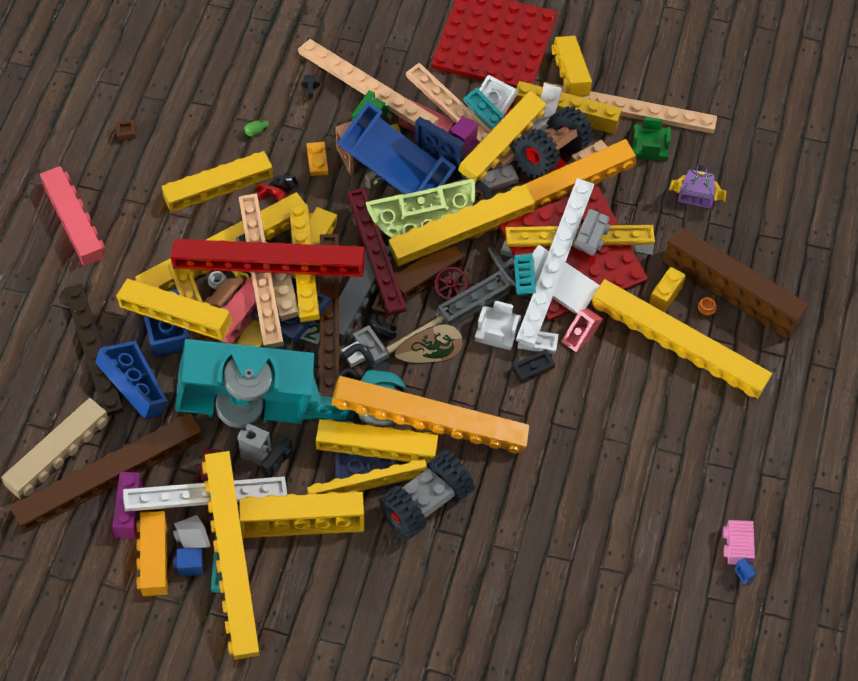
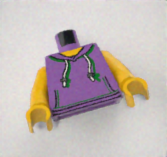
M704 165L697 166L696 170H688L687 175H682L678 180H672L669 187L670 191L674 190L679 193L677 202L712 209L713 201L726 200V191L722 190L718 182L714 181L713 174L707 173V167Z

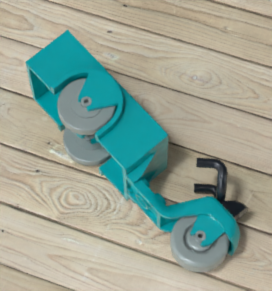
M185 339L178 373L175 411L208 414V417L212 418L214 399L217 396L215 404L217 415L225 424L234 428H246L248 423L251 425L256 423L262 414L263 408V423L278 421L301 424L303 419L312 420V418L333 419L345 422L352 419L356 414V411L338 409L336 406L331 405L332 397L319 394L313 375L314 353ZM360 343L354 344L341 353L342 358L346 360L359 351L365 357L367 366L363 375H360L352 368H344L339 371V376L345 377L349 375L354 380L407 393L402 379L396 374L389 372V361H383L375 365L374 357L365 345ZM358 414L364 424H371L382 428H393L397 425L392 420H380L373 415Z

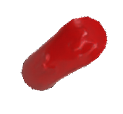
M259 184L256 187V191L259 192L257 196L261 200L266 199L267 195H274L279 202L286 198L287 195L286 192L275 186Z

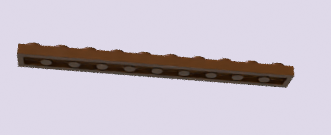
M320 234V245H339V234ZM320 275V293L329 297L332 304L320 316L319 394L333 397L334 386L339 378V276Z

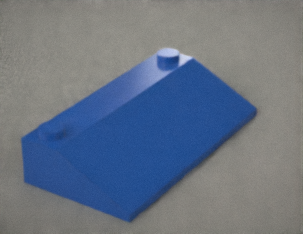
M369 101L337 142L338 146L403 194L442 186L456 168V166L442 156L438 160L434 159L382 120L380 115L383 112Z

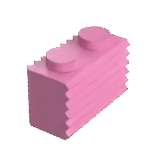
M728 520L727 526L723 527V538L727 539V545H724L723 554L724 557H727L729 565L737 564V561L745 558L748 563L753 564L755 559L753 521Z

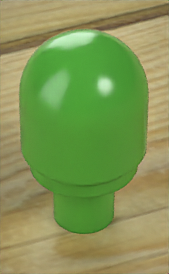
M253 121L245 126L244 131L246 135L254 137L261 134L263 129L268 128L269 123L268 121Z

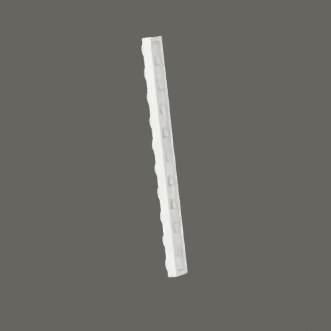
M579 178L576 179L537 282L536 293L532 295L516 341L532 347L535 345L593 190V183Z

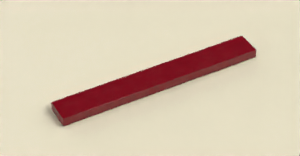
M361 188L348 191L347 197L387 314L391 316L407 312L380 230L367 210L365 202H369L366 190Z

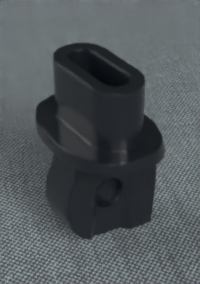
M314 74L304 75V80L301 82V86L308 89V98H314L313 89L320 86L318 76Z
M284 173L283 175L276 176L269 185L290 191L292 188H298L299 183L295 176Z

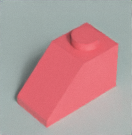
M589 308L580 310L561 342L575 352H578L594 335L603 318Z

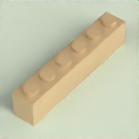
M91 398L87 399L1 477L5 487L19 499L29 496L37 485L45 482L49 475L55 469H59L69 456H73L81 445L89 442L98 430L106 426L109 421L106 411Z

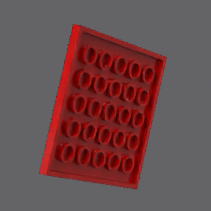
M455 0L433 56L431 68L480 81H485L486 77L490 75L515 89L519 81L534 85L558 17V11L513 0Z
M598 185L593 187L579 226H582L589 209L609 216L610 219L607 224L619 225ZM570 196L500 224L498 227L505 241L506 227L559 226ZM602 245L601 250H596L594 255L571 246L566 259L567 264L599 285L606 279L623 290H627L648 280L630 245ZM537 246L509 248L513 256L532 254ZM542 246L546 250L550 251L551 246ZM551 299L545 318L549 322L572 311Z

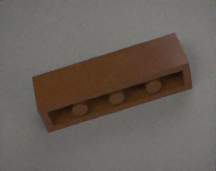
M454 244L425 255L417 262L409 264L401 272L395 273L404 302L434 285L436 276L441 270L447 267L460 269L464 266V255Z

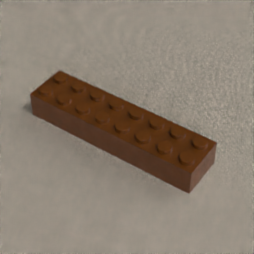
M681 226L668 240L663 262L669 267L685 274V277L696 281L700 286L709 289L716 296L722 297L732 306L738 307L747 315L761 321L763 325L774 329L781 336L791 339L801 326L809 306L805 301Z

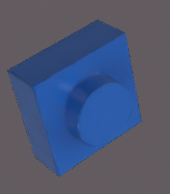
M745 558L737 561L734 570L745 586H747L754 580L756 575L755 569Z

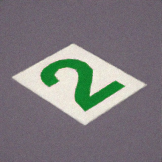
M314 322L300 339L318 344L320 341V324Z

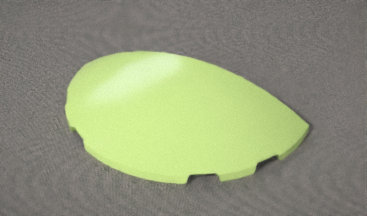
M469 179L365 203L374 223L387 236L392 238L397 234L407 233L414 227H422L429 221H437L446 214H454L464 207H471L475 200L474 179Z

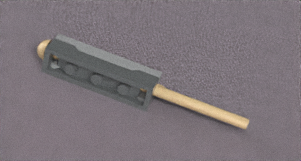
M501 270L439 305L436 319L386 347V350L391 354L406 339L429 327L438 324H449L452 326L482 310L483 307L506 296L513 284L505 277Z

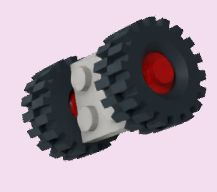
M443 450L427 463V470L404 487L395 486L379 498V505L382 508L383 514L386 515V519L390 521L392 527H395L396 531L401 533L402 537L411 539L427 526V521L425 520L427 516L448 500L458 503L474 491L475 485L469 471H466L465 465H462L459 458L456 459L455 455L450 453V451Z

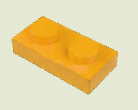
M306 143L310 176L328 175L325 143Z

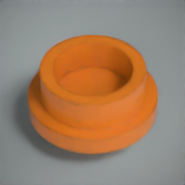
M706 297L699 301L698 311L701 314L710 316L716 312L717 305L712 298Z

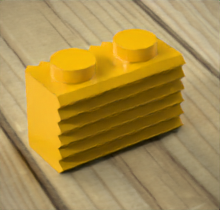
M670 267L651 293L649 304L665 313L683 288L685 274Z

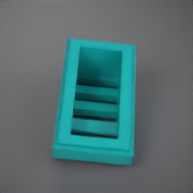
M533 254L515 255L517 295L536 293ZM531 283L529 286H521V284Z

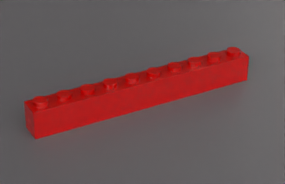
M174 239L170 255L173 269L363 277L366 260L365 249L359 246L215 241L205 239Z

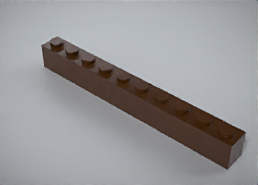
M191 413L179 416L170 424H164L158 430L143 435L139 440L127 443L116 452H110L104 458L89 463L87 467L79 471H73L62 480H56L50 486L35 491L31 496L17 500L10 506L11 511L25 534L118 485L120 472L141 473L202 441V430Z

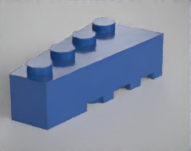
M136 341L100 348L95 363L144 419L162 415L167 399Z

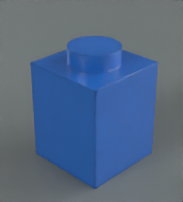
M202 548L177 549V557H173V567L177 569L179 576L204 575Z

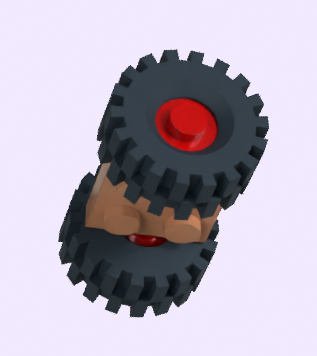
M566 106L549 117L550 120L547 121L549 126L546 127L543 133L541 129H532L517 138L513 144L515 149L512 150V154L516 155L513 158L514 161H518V164H516L518 168L522 167L521 171L523 173L528 172L527 176L540 178L559 164L560 157L557 156L560 153L559 149H561V153L567 152V155H571L572 153L576 154L589 145L593 137V133H590L593 127H589L591 122L586 120L585 117L587 115L585 113L581 114L580 109L575 110L573 106L570 108Z

